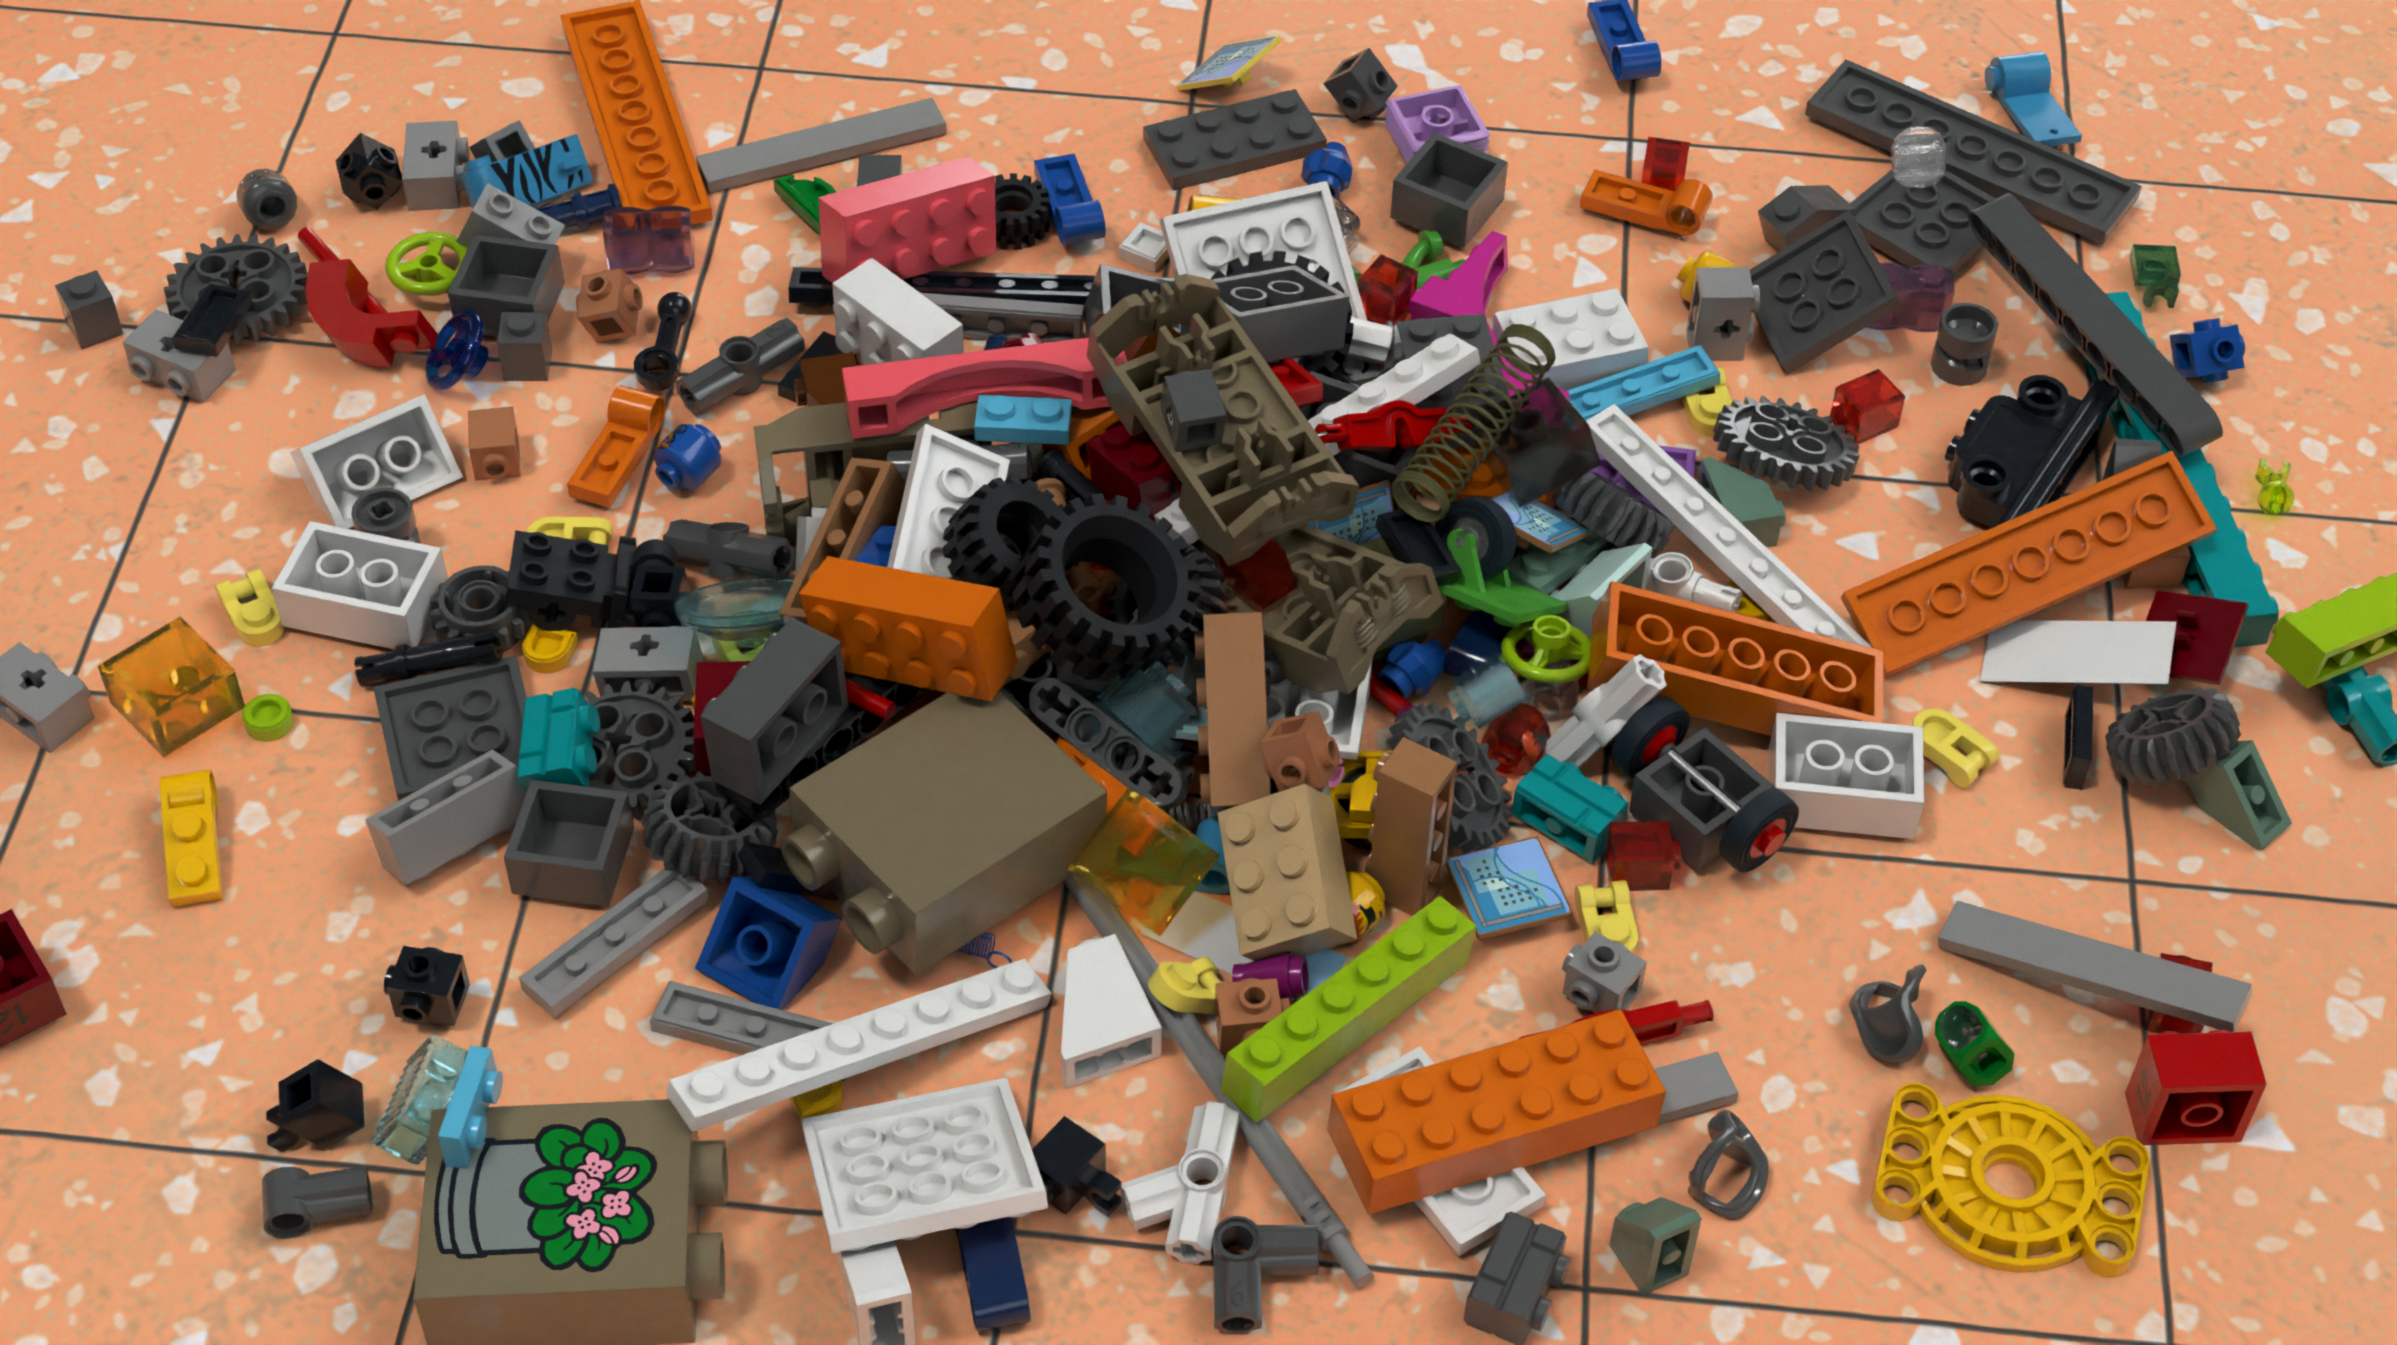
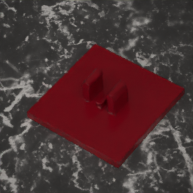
M2157 591L2146 621L2176 622L2169 678L2220 685L2249 607L2248 603Z

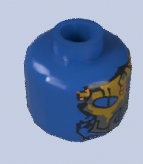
M680 424L654 449L657 477L669 488L675 489L678 487L686 491L696 490L721 465V455L719 452L721 445L719 440L703 425Z

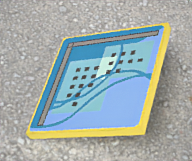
M1280 35L1223 45L1176 85L1178 90L1182 91L1221 84L1228 89L1236 81L1239 86H1243L1252 78L1249 69L1282 41Z

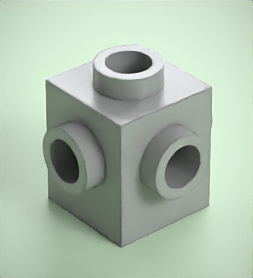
M1595 931L1583 946L1576 944L1566 956L1562 965V970L1566 972L1563 994L1568 996L1578 1007L1591 1010L1594 1013L1615 1009L1626 1010L1642 990L1647 962L1631 953L1622 943L1611 941Z

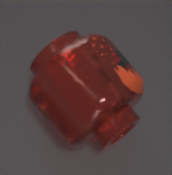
M1516 703L1504 705L1495 711L1481 738L1480 744L1487 743L1489 745L1487 756L1489 759L1498 760L1500 763L1495 768L1497 771L1504 774H1526L1532 771L1545 751L1546 742L1551 737L1550 727L1543 714L1529 704Z

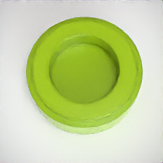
M276 694L257 696L250 700L242 711L246 732L250 737L258 741L267 742L280 739L291 730L294 723L289 702L284 697Z

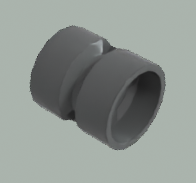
M1957 303L1949 306L1943 312L1930 364L1933 372L1941 380L1953 385L1967 386L1978 383L1985 377L1998 329L1996 316L1989 309L1973 303Z
M377 488L364 493L353 504L351 516L356 531L421 544L412 503L409 496L402 491L393 488Z

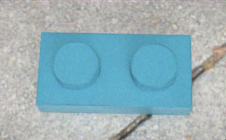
M978 395L974 425L975 441L1069 445L1072 399Z
M470 1045L438 1134L446 1166L467 1169L473 1150L481 1149L487 1131V1119L485 1116L490 1103L496 1104L498 1102L503 1085V1075L501 1071L496 1070L491 1048Z

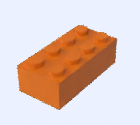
M827 556L799 592L808 626L841 641L844 671L848 673L992 701L1018 663L999 588Z

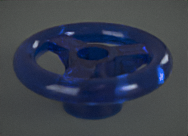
M460 311L449 319L438 333L435 349H430L425 370L426 380L433 389L439 391L449 389L459 382L464 375L469 378H475L484 368L489 351L487 347L481 344L484 327L482 318L476 311ZM443 365H451L452 369L443 377H439V368Z

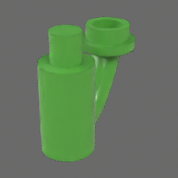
M1435 230L1419 232L1418 243L1405 256L1400 266L1398 284L1402 296L1408 302L1413 292L1420 289L1432 275L1447 280L1450 273L1458 269L1465 261L1462 259L1452 263L1450 259L1445 258L1419 267L1424 258L1431 262L1444 252L1442 238Z

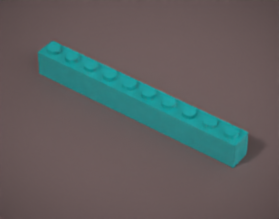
M2127 291L2105 293L2156 347L2154 340L2148 337L2142 325L2140 310L2134 307ZM2080 352L2093 383L2095 380H2102L2109 386L2110 384ZM2119 395L2107 413L2118 439L2161 441ZM2161 441V455L2170 452L2168 447ZM2201 448L2182 458L2176 457L2217 527V531L2213 536L2188 546L2191 557L2182 580L2188 595L2248 603L2249 607L2234 647L2266 644L2273 625L2276 624L2279 618L2278 604L2274 597H2270L2263 583L2260 565L2253 561L2248 551L2245 533L2242 529H2238L2233 519L2229 499L2222 495L2218 487L2214 467L2212 464L2207 463Z

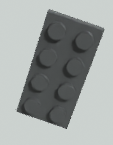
M1296 89L1143 126V139L1173 191L1305 158L1312 151L1321 148L1325 149L1327 145L1326 137Z

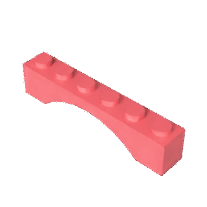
M1089 338L842 368L845 406L852 439L899 433L914 422L937 411L959 404L978 401V395L1072 399V406L1083 410L1110 407L1094 367L1087 359ZM1124 351L1115 358L1116 366L1127 362Z

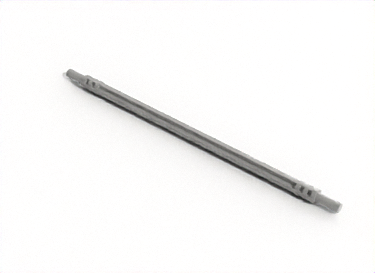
M1088 866L1064 880V884L1102 938L1116 934L1151 1007L1218 1102L1225 1103L1230 1109L1239 1112L1238 1130L1305 1225H1317L1319 1245L1322 1250L1330 1251L1356 1288L1366 1286L1373 1279L1374 1275L1348 1240L1349 1230L1341 1222L1336 1212L1331 1208L1326 1198L1321 1194L1269 1119L1265 1117L1259 1123H1256L1220 1091L1226 1059L1193 1013H1182L1166 1007L1151 993L1148 987V979L1158 968V964Z

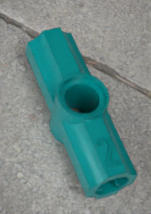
M2360 666L2322 682L2327 690L2329 712L2336 723L2340 725L2350 724L2374 762H2379L2382 767L2397 764V715L2392 709V694L2387 681L2379 674L2369 675L2365 668Z

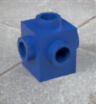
M2220 318L2206 319L2193 322L2194 330L2169 335L2174 367L2184 378L2201 376L2202 383L2229 379L2228 371L2245 368L2243 360L2245 343L2242 335L2239 333L2238 324L2221 325Z

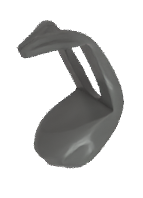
M1923 964L1916 965L1913 969L1907 971L1905 983L1902 987L1885 981L1867 983L1854 993L1849 1002L1850 1010L1864 1045L1874 1056L1882 1060L1904 1063L1914 1058L1922 1047V1026L1911 1003L1918 999L1919 985L1926 972ZM1873 994L1891 998L1880 1006L1868 1008Z
M1725 1109L1718 1112L1707 1123L1708 1133L1712 1142L1699 1156L1693 1170L1689 1172L1690 1186L1688 1193L1697 1202L1728 1219H1739L1747 1215L1761 1199L1768 1180L1769 1165L1766 1154L1746 1125L1733 1112ZM1723 1152L1735 1160L1751 1166L1750 1176L1746 1184L1727 1204L1705 1192L1706 1181Z

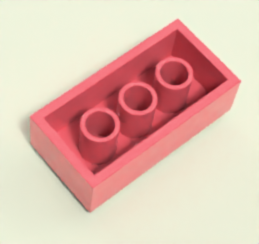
M967 156L819 197L822 276L831 283H834L859 265L873 258L904 280L996 253L995 175Z

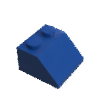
M751 876L732 877L695 969L757 1004L784 1010L824 964L842 918L799 894L758 887Z

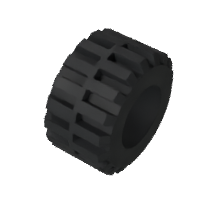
M1009 476L1005 481L1000 477L991 480L987 485L984 484L952 515L948 521L950 525L944 530L943 539L948 543L943 547V554L945 558L951 559V563L947 566L951 576L957 575L963 582L999 588L1004 608L1008 606L1010 611L1020 610L1025 605H1013L1012 592L1019 584L1013 581L1015 569L1021 562L1019 560L1021 556L1011 551L1003 543L998 532L1008 536L1017 545L1021 555H1023L1052 514L1059 508L1064 509L1063 504L1057 505L1052 500L1054 495L1047 489L1041 492L1038 490V484L1030 480L1022 484L1019 477ZM1074 563L1065 565V575Z

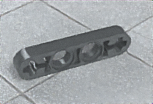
M1056 678L1042 679L1033 686L1029 694V705L1034 715L1143 800L1161 809L1175 808L1185 800L1188 794L1189 783L1182 770L1074 687ZM1048 692L1059 693V701L1074 710L1069 717L1056 709H1048L1049 703L1045 700ZM1088 716H1097L1101 722L1099 737L1092 742H1083L1078 733L1081 721ZM1133 744L1138 751V761L1132 769L1121 771L1116 765L1115 755L1121 746ZM1148 769L1166 779L1172 775L1169 784L1174 789L1169 796L1161 793L1156 797L1159 791L1158 786L1151 780L1143 777Z

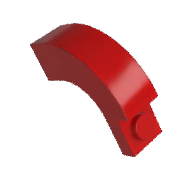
M350 259L310 263L306 281V300L309 311L315 322L346 357L367 366L392 367L395 352L413 353L416 350L435 349L438 333L420 310L379 314L364 312L369 283Z

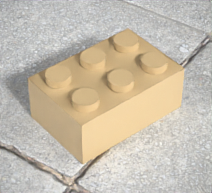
M1302 784L1217 812L1241 956L1253 961L1291 951L1294 956H1306L1357 940L1333 797L1307 784Z

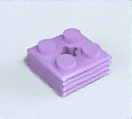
M1460 85L1386 101L1387 107L1385 110L1387 113H1385L1386 119L1384 123L1407 163L1434 132L1484 153H1487L1486 150L1489 149L1487 144L1489 143L1488 137L1490 134L1463 87Z

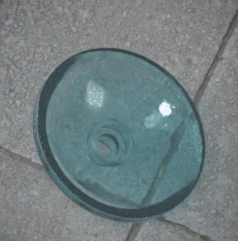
M747 578L704 586L684 594L675 602L676 617L688 628L713 639L737 641L739 647L760 646L766 642L765 638H769L773 633H778L786 624L779 615V612L795 579Z

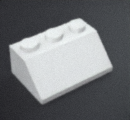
M425 394L290 452L309 494L332 526L346 529L354 526L351 516L353 504L368 491L377 488H393L405 493L411 501L463 477Z

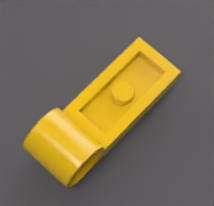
M212 770L160 777L159 786L168 898L172 907L222 900L223 890L215 814L218 813V795Z

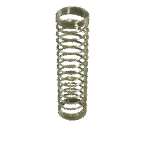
M1512 324L1505 328L1495 346L1490 349L1488 356L1476 368L1474 375L1469 378L1466 386L1462 387L1460 394L1454 398L1452 405L1447 408L1444 416L1432 428L1430 435L1425 438L1422 446L1417 449L1415 456L1410 458L1408 465L1402 469V472L1393 482L1391 487L1393 497L1407 514L1424 522H1438L1443 519L1449 510L1450 504L1456 501L1457 493L1463 491L1464 483L1470 481L1472 473L1478 470L1479 463L1485 460L1487 452L1493 449L1494 442L1500 439L1501 432L1507 430L1508 422L1514 420L1516 412L1521 410L1523 402L1528 400L1530 392L1536 389L1537 383L1543 379L1544 373L1548 372L1556 359L1555 350L1549 339L1542 332L1524 324ZM1519 337L1534 343L1546 356L1547 364L1542 365L1538 358L1529 350L1519 345L1508 343L1507 338ZM1511 347L1527 353L1535 360L1537 365L1521 359L1512 351ZM1500 356L1504 357L1516 369L1530 374L1533 380H1527L1515 370L1507 367ZM1497 357L1500 364L1492 363V358ZM1493 366L1505 369L1508 374L1520 380L1525 386V390L1516 388L1508 380L1500 377ZM1485 367H1490L1493 374L1485 373ZM1486 376L1498 379L1507 388L1513 390L1518 400L1507 397L1502 391L1493 387ZM1478 377H1483L1486 384L1478 383ZM1527 383H1533L1532 387L1529 388ZM1479 386L1489 388L1500 398L1506 400L1511 409L1502 408L1486 397ZM1476 387L1479 394L1471 393L1470 388ZM1520 393H1526L1523 398L1520 395ZM1463 397H1469L1472 404L1464 403ZM1473 397L1485 400L1489 405L1499 410L1504 419L1495 418L1486 410L1480 408ZM1513 403H1518V406L1514 408ZM1465 406L1478 410L1479 413L1493 422L1496 429L1485 427L1481 422L1474 419L1467 412ZM1456 407H1462L1465 414L1456 413ZM1505 412L1511 413L1509 418H1507ZM1449 417H1454L1457 424L1449 423ZM1458 417L1466 418L1483 429L1489 439H1483L1475 435L1460 422ZM1497 422L1504 423L1503 427L1500 428ZM1441 427H1447L1451 435L1442 433ZM1451 427L1464 431L1475 439L1482 449L1473 448L1459 439ZM1490 432L1497 433L1496 437L1493 438ZM1434 437H1440L1443 445L1434 443ZM1444 437L1450 438L1468 449L1474 460L1463 457L1447 444ZM1482 442L1490 443L1488 448L1485 449ZM1432 447L1436 455L1427 454L1426 448ZM1437 448L1445 449L1463 462L1467 470L1458 468L1445 460ZM1475 452L1482 453L1481 458L1478 459ZM1425 457L1429 466L1420 464L1419 458ZM1429 458L1446 464L1457 474L1460 480L1443 474L1433 465ZM1468 463H1475L1474 468L1471 469ZM1411 468H1418L1419 472L1412 471ZM1422 468L1441 476L1447 481L1452 490L1441 487L1434 479L1427 476ZM1460 472H1461V473H1468V474H1467V477H1466L1465 479H1463V477H1462V475L1460 474ZM1404 481H1411L1421 494L1439 503L1441 510L1434 511L1417 502L1408 492ZM1453 483H1461L1458 489L1453 485ZM1419 485H1421L1422 487L1426 488V489H1427L1428 491H1430L1435 497H1432L1431 495H1429V494H1428L1427 492H1425ZM1446 493H1452V498L1449 499Z

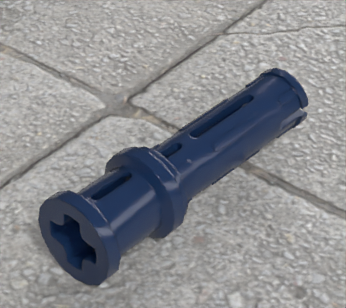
M615 183L608 184L606 190L585 195L576 192L569 196L570 200L536 208L538 211L564 224V228L577 225L578 229L582 228L585 230L589 229L592 223L615 218L617 221L624 220L623 208Z

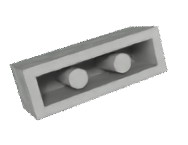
M492 749L365 819L383 868L402 883L408 885L413 881H419L428 877L434 869L448 861L469 854L477 845L496 834L505 833L513 829L526 792L517 782V766Z

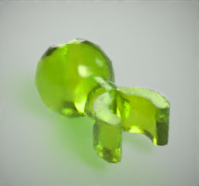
M2261 458L2255 475L2256 480L2263 485L2258 493V503L2265 513L2282 515L2288 512L2294 504L2295 495L2291 487L2286 483L2291 465L2289 462L2284 461L2278 473H2274V470L2267 466V460Z

